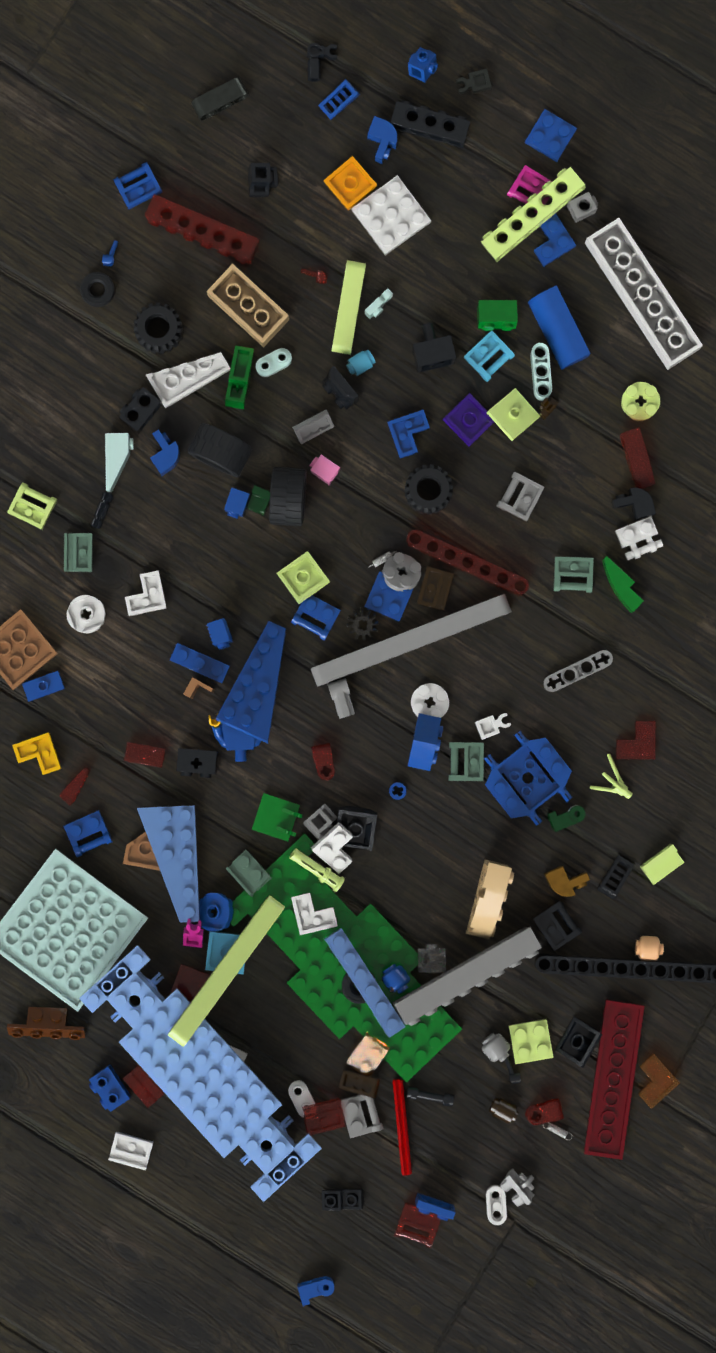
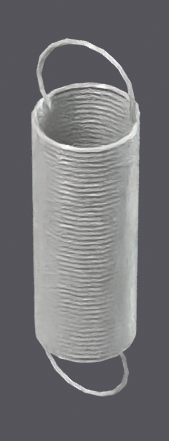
M389 551L372 561V565L377 567L383 564L392 556V553Z
M552 1123L548 1124L547 1130L564 1139L566 1138L567 1131Z

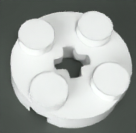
M78 596L72 600L67 609V620L70 626L78 632L93 633L100 629L105 622L106 612L104 605L93 596ZM84 609L91 611L89 619L81 617Z
M428 683L421 685L414 691L411 697V707L417 717L420 713L441 718L449 708V698L447 692L441 686ZM432 697L433 701L436 702L435 706L432 705L428 708L424 701Z

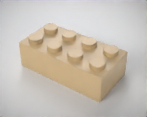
M234 264L206 291L208 297L263 348L289 321V315Z

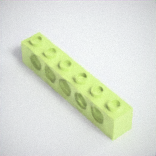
M571 167L562 169L557 174L558 178L553 182L548 181L542 187L543 190L539 194L534 193L527 199V204L523 207H517L508 220L504 218L498 223V228L495 231H489L482 237L484 239L481 241L482 245L496 262L586 188L584 182ZM560 184L567 186V190L563 193L557 191V187ZM545 197H551L552 203L544 205L542 200ZM531 209H535L538 212L533 218L527 216V212ZM517 221L523 224L520 230L512 228V225ZM501 234L508 236L507 241L504 243L497 241L498 236Z

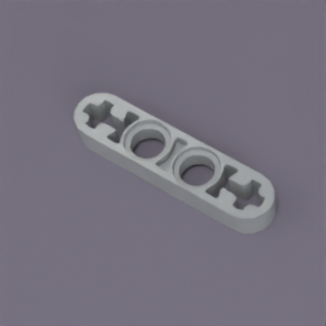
M607 650L599 651L547 676L543 681V686L547 691L555 692L608 667L613 662V656ZM601 654L604 656L608 655L607 664L601 662L597 664L599 668L596 669L595 663L591 658L595 657L596 661L601 658ZM583 662L591 663L592 670L586 673L582 670L581 665ZM566 670L574 672L575 677L573 680L568 681L564 678ZM560 673L561 680L565 684L561 685V682L555 684L556 688L548 687L549 678L556 680L559 678L557 674Z

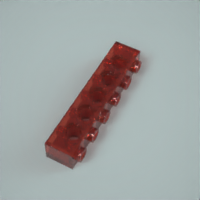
M155 194L145 213L149 224L155 227L161 225L166 228L167 232L176 234V232L182 234L183 238L193 242L196 240L204 248L211 249L212 247L217 249L218 253L228 257V255L235 257L237 262L246 264V262L252 263L260 244L259 239ZM166 212L172 214V217L168 220L162 218V215ZM182 220L189 221L187 227H181L179 224ZM200 227H205L207 232L199 235L197 230ZM217 235L225 237L222 242H216L214 238ZM240 242L242 247L235 250L232 248V244Z

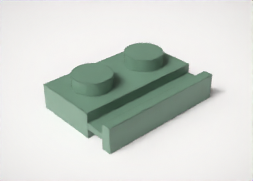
M64 533V572H93L92 533Z
M247 850L241 853L226 868L251 897L272 878Z

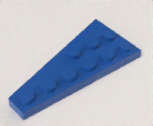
M268 621L216 717L217 721L269 744L286 628Z

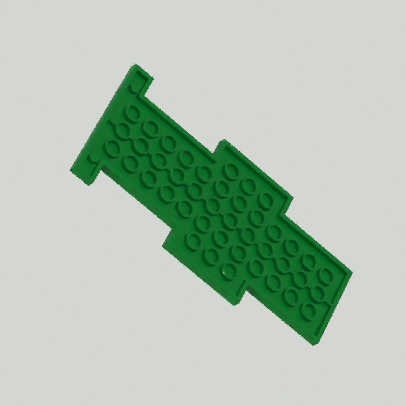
M303 834L266 869V872L272 878L259 891H256L251 897L244 890L233 901V917L230 923L234 927L247 914L252 918L269 895L284 905V910L266 934L300 969L287 984L338 1039L343 1037L354 1026L407 1083L462 1028L439 1006L437 1007L438 1011L434 1014L419 1017L420 1022L412 1026L405 1025V1028L389 1038L366 1002L362 1004L353 1003L344 996L342 980L346 971L324 940V938L339 928H342L368 970L374 975L376 982L391 1005L395 1000L422 986L410 972L423 961V958L371 903L356 916L326 883H321L318 880L319 877L292 859H289L295 848L306 856L313 852L311 847L315 843L306 834ZM310 893L314 911L333 907L338 926L300 935L291 897ZM393 964L396 966L401 965L410 977V982L407 984L409 988L400 994L397 991L394 993L389 992L382 981V976L384 975L382 972Z

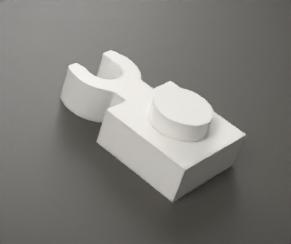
M507 713L501 714L497 720L492 715L475 722L481 740L499 734V727L507 728L511 726V723H502V718L508 716Z

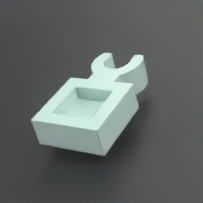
M386 289L380 297L365 309V315L369 319L373 316L375 318L379 316L384 310L382 308L383 305L393 297V293Z

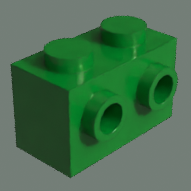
M479 300L477 306L478 329H483L484 331H492L494 329L511 331L516 329L518 323L517 300Z

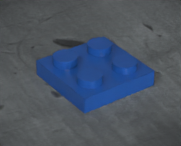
M544 109L525 140V144L558 162L577 128Z
M379 572L364 607L400 622L413 589L393 590L385 583L382 572Z
M420 1193L416 1195L415 1204L416 1208H419V1212L428 1215L430 1212L437 1214V1218L448 1221V1218L454 1219L456 1212L453 1204Z

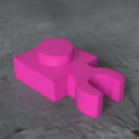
M191 919L187 920L183 933V946L202 948L204 930L201 929V920H198L197 925H193Z

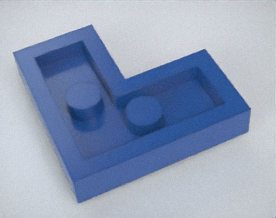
M556 214L540 226L548 241L534 249V253L543 267L576 247L573 239Z
M424 409L387 422L399 458L418 453L412 434L430 429Z

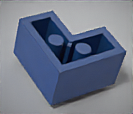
M418 714L408 767L430 771L431 765L436 764L438 753H435V751H439L441 743L438 737L441 738L443 726H440L441 718Z

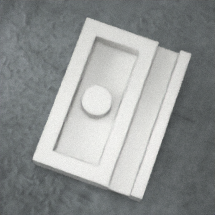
M116 1132L108 1160L146 1170L154 1142Z

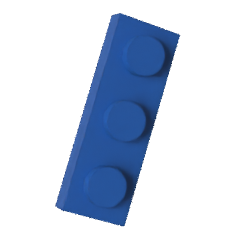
M179 643L176 644L170 661L220 683H223L230 668L229 665Z

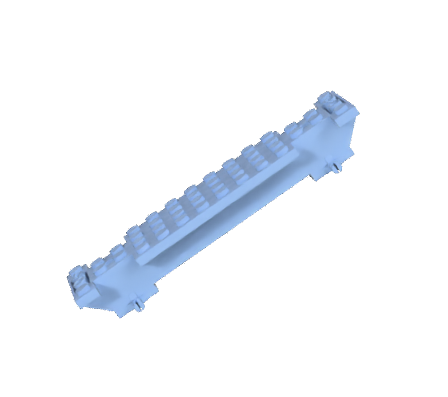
M137 945L79 999L92 1013L106 1000L117 1010L110 1016L111 1019L118 1015L113 1020L116 1023V1021L123 1017L133 1028L119 1043L223 1158L238 1145L243 1149L246 1155L240 1161L246 1166L248 1162L253 1160L264 1173L250 1187L264 1202L319 1152L322 1147L309 1133L297 1144L294 1143V1140L288 1135L286 1127L294 1121L291 1116L288 1115L282 1122L275 1120L271 1116L282 1106V1103L206 1019L203 1020L184 1047L168 1036L169 1031L190 1002L178 989L172 992L166 999L160 994L156 985L164 977L162 975L156 980L161 975L158 972L150 980L140 972V969L151 959ZM137 995L140 998V1004L133 1005L130 1002V997ZM268 1140L271 1142L272 1147L270 1149H263L261 1143Z

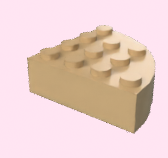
M484 860L466 934L485 939L494 937L496 922L501 921L503 915L501 906L507 899L508 891L506 889L508 883L512 884L514 872H512V868L508 865Z

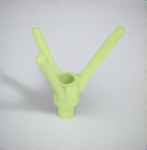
M609 753L607 757L617 781L603 772L602 775L613 786L611 788L590 786V789L618 793L620 796H625L629 799L633 793L624 784Z

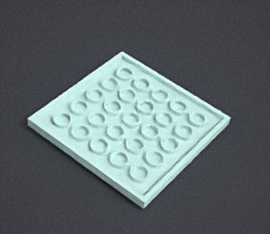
M55 849L0 921V955L73 1009L79 1011L84 1004L79 998L110 970L148 917Z

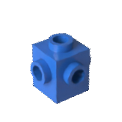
M421 47L416 53L411 55L408 62L409 75L424 83L438 68L436 54Z

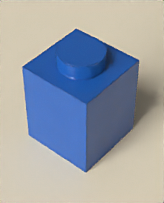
M231 488L224 508L225 512H228L227 516L238 519L239 516L244 517L250 494Z

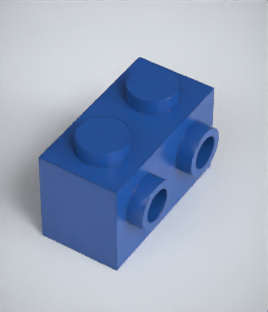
M111 1064L89 1079L91 1090L99 1094L101 1097L100 1103L105 1110L109 1109L111 1112L131 1098L130 1093Z

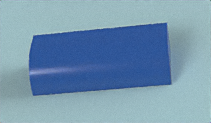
M557 285L528 301L561 370L589 357L590 351Z

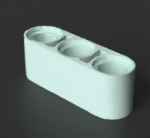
M537 343L533 346L530 355L533 392L536 399L543 401L545 397L549 398L552 393L550 356L547 345ZM542 349L545 355L538 357L535 355V350ZM544 368L546 375L539 376L536 369ZM541 386L547 388L548 394H539L538 388Z

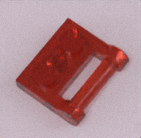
M405 1202L394 1236L399 1238L402 1236L431 1248L441 1219L437 1218V1214L431 1212L429 1215L418 1211L419 1208ZM404 1224L429 1232V1236L426 1237L403 1229Z

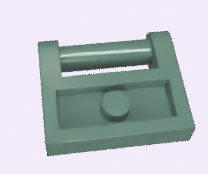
M555 557L553 591L583 590L586 593H592L594 558ZM560 577H586V583L560 582Z
M449 742V748H451V775H449V781H483L484 743ZM458 748H464V775H458Z

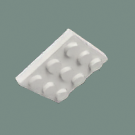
M398 175L352 208V212L385 256L431 223L430 218Z

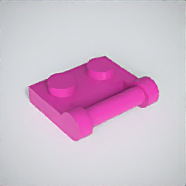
M525 165L507 193V196L514 197L527 204L529 197L517 191L518 187L521 186L532 194H539L543 190L542 187L551 180ZM550 197L543 198L542 204L546 205Z

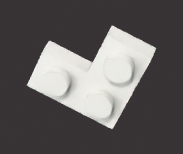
M159 571L140 574L143 593L125 597L128 615L133 616L166 609Z
M338 822L311 848L317 856L340 874L352 863V858L341 848L353 836L350 831Z
M310 893L291 897L300 935L338 926L333 907L314 911Z

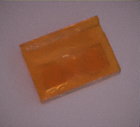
M366 1032L346 1064L353 1066V1069L359 1073L371 1077L388 1053L390 1047L375 1037L372 1038Z

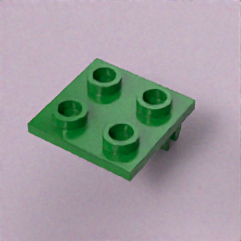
M263 793L252 830L288 842L290 835L296 836V833L292 831L296 817L302 818L303 815L298 813L300 805Z

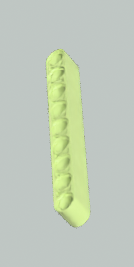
M270 895L267 897L169 1031L168 1036L183 1047L186 1045L285 908L284 905Z

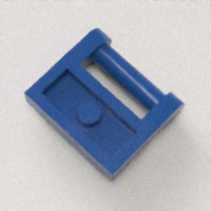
M147 162L143 163L142 167L120 178L116 177L113 179L128 209L162 193ZM145 173L148 176L126 188L123 187L125 183Z
M311 595L300 604L291 623L304 627L319 635L320 639L325 641L341 610ZM305 613L326 624V627L322 629L301 618V616Z
M99 810L63 826L77 858L82 856L84 852L102 844L113 842ZM99 831L102 832V837L79 846L77 841Z

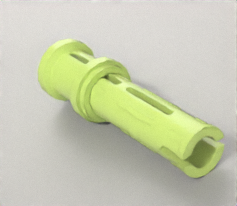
M297 848L293 850L289 859H292L319 877L318 880L321 883H326L332 887L334 892L340 889L345 880L343 876L339 877L329 867L324 868Z

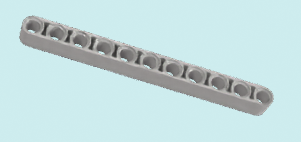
M503 594L323 663L310 670L317 687L501 617L512 611L506 595Z

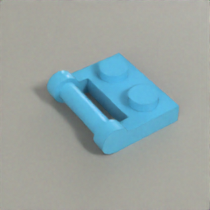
M490 331L464 358L488 382L491 379V375L515 355L493 331ZM501 349L504 354L485 370L482 366Z

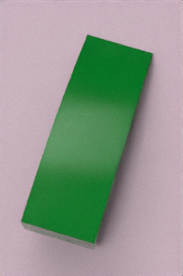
M235 346L225 398L226 407L244 409L254 354L253 348Z
M606 556L602 562L609 584L621 603L630 613H633L644 600L630 588L635 582Z

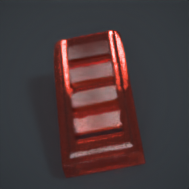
M84 768L59 794L69 806L74 804L90 773L89 768Z

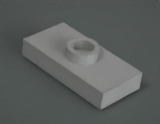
M324 410L292 428L300 444H303L335 426L327 410Z

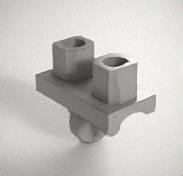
M512 1168L502 1180L501 1188L505 1192L512 1188L516 1191V1194L512 1196V1201L517 1207L524 1203L529 1205L534 1197L532 1190L535 1187L531 1182L534 1180V1177L532 1175L526 1177L523 1173L518 1175Z

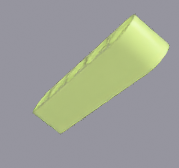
M347 260L332 352L351 355L366 263Z

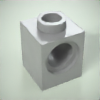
M589 192L569 201L567 204V208L575 223L595 214L598 209V202L595 196H591ZM586 203L589 209L582 210L579 204Z

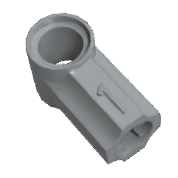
M346 678L328 683L327 685L331 698L334 700L339 719L354 715L355 712L349 696L351 694Z

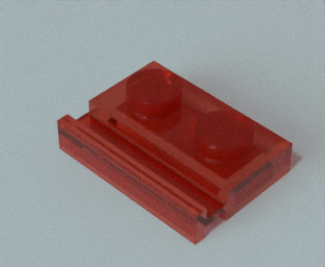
M339 1098L302 1107L307 1134L315 1135L345 1127L341 1099Z

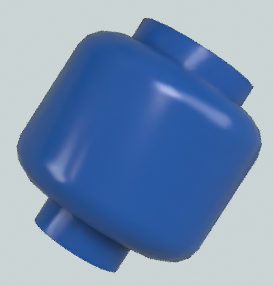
M393 964L382 972L384 974L382 981L389 992L394 993L397 991L400 994L409 988L407 984L410 982V977L401 965L396 966Z

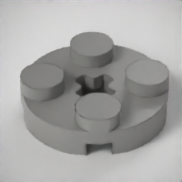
M400 552L395 553L384 564L382 570L385 578L384 581L393 590H411L420 580L421 565L409 555ZM398 570H404L407 575L403 574L400 576Z

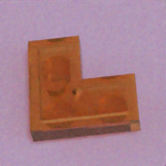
M654 1053L639 1066L652 1081L638 1095L652 1109L677 1087L680 1082Z

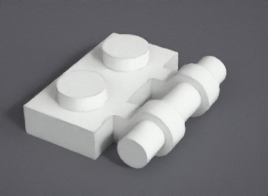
M651 516L615 530L621 547L630 546L631 551L625 553L627 560L638 559L645 553H653L658 548L663 547L661 539L657 541L652 539V536L657 535L658 531ZM646 540L647 545L640 548L636 546L637 542Z

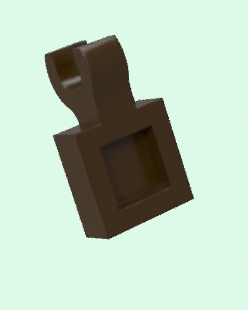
M545 397L540 403V417L545 420L557 407L558 402L553 398L548 401V398Z

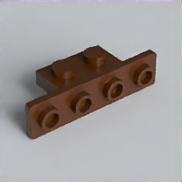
M29 1007L27 1024H7L8 1034L16 1038L31 1036L32 1038L50 1037L52 1039H60L62 1037L79 1040L86 1037L85 1027L66 1026L67 1008Z

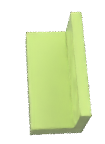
M669 844L640 866L653 885L685 863L673 844Z

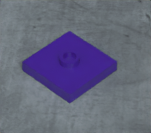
M470 393L442 419L468 447L494 423L487 414L488 411Z

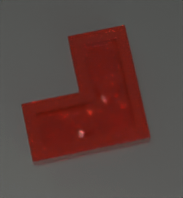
M635 721V740H616V759L655 760L656 721Z

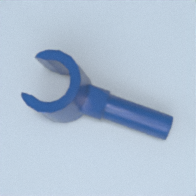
M114 240L109 255H103V266H112L114 264V254L118 241Z

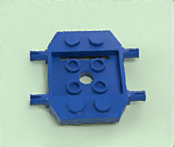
M520 730L514 736L521 743V747L500 763H497L491 754L488 755V758H484L491 767L485 786L510 818L527 816L537 826L542 820L536 814L535 809L556 793H560L566 802L572 798L565 787L572 771L546 738L529 740ZM532 751L535 757L539 760V762L543 765L546 771L550 774V776L554 780L553 783L547 777L544 771L540 768L537 762L533 759V757L529 754V752ZM526 772L531 773L533 776V780L529 784L522 780ZM502 773H504L507 779L511 782L514 788L525 800L526 804L522 802L519 796L515 793V791L511 788L508 782L504 779V777L501 775Z

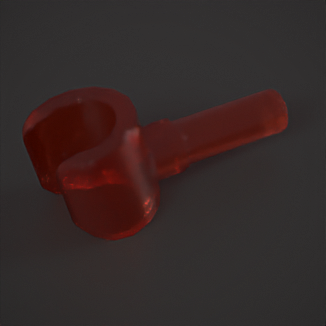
M301 269L302 274L316 277V283L326 284L327 276L323 271L313 272Z

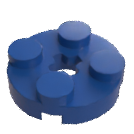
M208 893L203 899L199 900V915L203 929L207 931H221L230 926L233 917V902L231 899L221 893ZM215 907H216L218 913H217V915L214 917V914L211 913V910H212V909H215Z

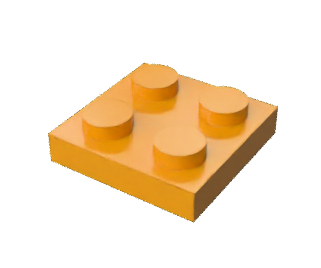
M353 156L324 179L326 186L348 211L377 187L376 182Z

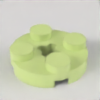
M636 382L628 386L623 393L621 406L631 419L636 421L648 420L659 409L660 396L653 385L646 382ZM639 396L646 400L643 406H639V403L635 402V400L639 399Z

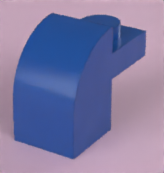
M374 116L367 139L380 143L375 156V162L382 164L384 159H388L391 148L396 149L397 132L390 122Z
M158 429L152 434L162 450L150 459L161 476H163L178 464L180 450L176 441L168 445L171 442L165 432L161 434Z

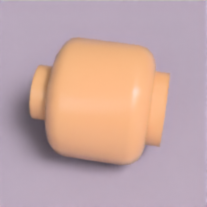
M641 936L639 940H636L635 955H638L640 960L655 962L658 960L659 955H663L664 944H660L658 937Z

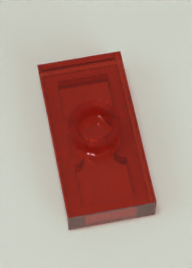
M127 742L124 761L162 768L166 749Z

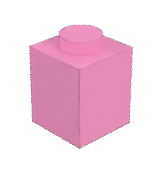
M322 454L319 458L315 457L310 464V467H312L311 473L328 485L332 483L340 471L339 466Z

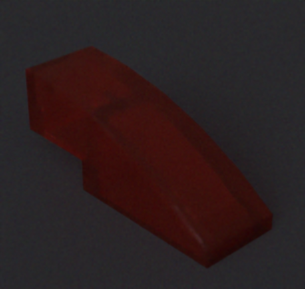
M640 428L621 433L619 437L636 488L643 489L654 485L655 480Z

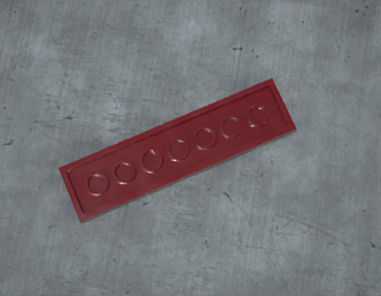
M605 999L601 1027L603 1035L599 1041L584 1154L623 1160L644 1005Z

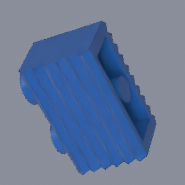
M222 618L207 623L206 626L208 627L207 630L209 631L210 638H212V645L218 647L219 650L230 647L229 643H232L233 640L227 621Z

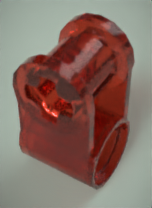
M330 743L311 746L319 778L324 781L331 780L334 777L335 770ZM323 767H327V769L332 770V772L329 773L328 777H325L324 774H321V771H323Z
M559 1098L531 1105L525 1112L526 1119L532 1125L555 1122L564 1118ZM534 1111H536L539 1114L537 1115V1119L535 1120L533 1119V1117H530L533 1115Z

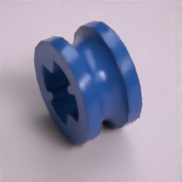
M398 782L392 784L389 789L390 796L395 800L403 799L406 795V787ZM395 786L403 788L401 796L393 795L392 791H395L393 789Z

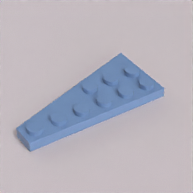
M195 805L137 808L179 921L187 922L188 919H191V922H198L200 915Z

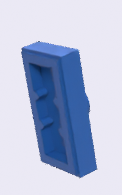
M59 671L22 683L28 702L65 689Z

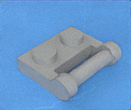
M513 472L512 480L501 501H498L496 506L527 522L545 487L519 473ZM521 482L524 486L512 507L508 503L518 483Z
M359 1094L340 1100L350 1138L384 1129L383 1124L379 1121L373 1098ZM366 1100L373 1124L371 1126L366 1124L360 1101Z

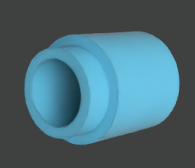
M366 350L348 359L349 364L346 367L351 375L355 373L356 376H359L372 368L376 361L371 352Z

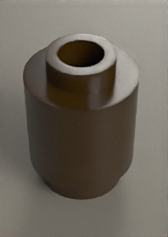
M495 1098L489 1108L492 1116L508 1124L511 1121L515 1122L519 1114L517 1106L502 1098Z

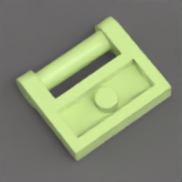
M22 482L7 513L43 530L52 509L56 505L57 498H50L29 488L27 484ZM26 494L47 504L46 508L43 509L22 499L23 495Z

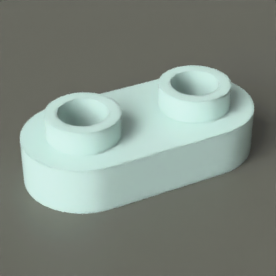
M280 348L260 358L256 363L257 373L262 377H269L287 368L292 362L291 353L285 348ZM285 355L286 359L281 361L279 360V356ZM267 363L269 367L268 369H263L262 365Z

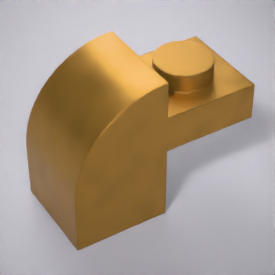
M563 866L544 873L550 888L557 894L566 897L575 895L573 887L580 889L586 886V882L590 880L586 872L568 879Z

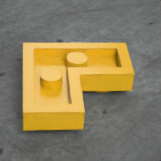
M49 732L12 745L18 763L37 757L42 775L62 769Z

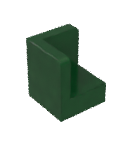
M254 485L247 509L265 516L270 503V492Z

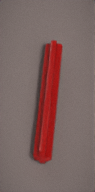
M394 1079L393 1092L401 1173L406 1176L412 1174L404 1087L402 1079Z

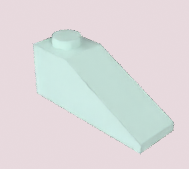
M105 433L106 491L108 493H112L129 459L130 450L134 449V440L130 438L129 433Z

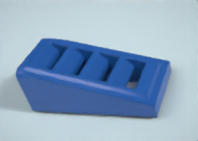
M345 79L318 106L332 120L352 103L360 93ZM345 88L350 91V96L344 91ZM339 93L346 99L344 102L338 96ZM333 98H335L338 101V103L340 104L339 107H337L336 104L332 101ZM329 103L335 111L331 112L326 104Z

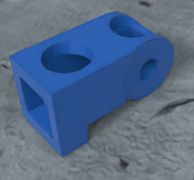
M322 1276L298 1283L297 1287L302 1305H309L310 1298L320 1295H331L334 1292L333 1279L328 1276Z

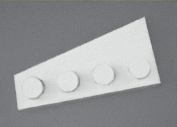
M220 352L197 359L196 361L180 364L176 367L146 374V377L166 409L227 373L231 368Z

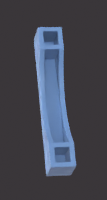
M342 928L324 938L369 1006L385 1034L390 1038L406 1026Z

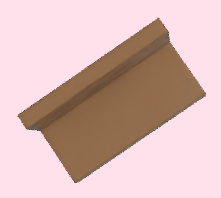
M192 677L183 694L193 699L200 686L214 693L215 689Z

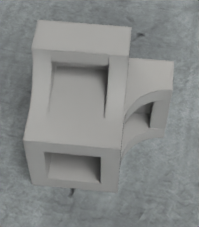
M324 804L305 820L303 824L319 840L333 828L332 823L337 819V816Z

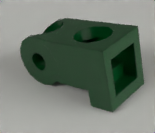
M577 805L571 806L568 811L559 815L556 814V811L547 813L554 832L581 822L586 815L584 808Z

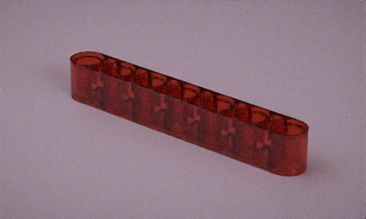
M412 530L407 535L406 542L412 549L514 595L521 596L529 589V583L525 578L426 533ZM411 535H418L420 542L418 544L411 543ZM430 542H434L437 544L438 549L435 552H430L427 549V545ZM452 550L455 553V558L452 560L446 559L445 552ZM464 558L472 560L473 565L470 568L463 566L462 560ZM480 567H489L490 574L487 576L482 575ZM505 574L507 582L504 584L499 583L497 576ZM519 581L524 583V591H517L515 583Z

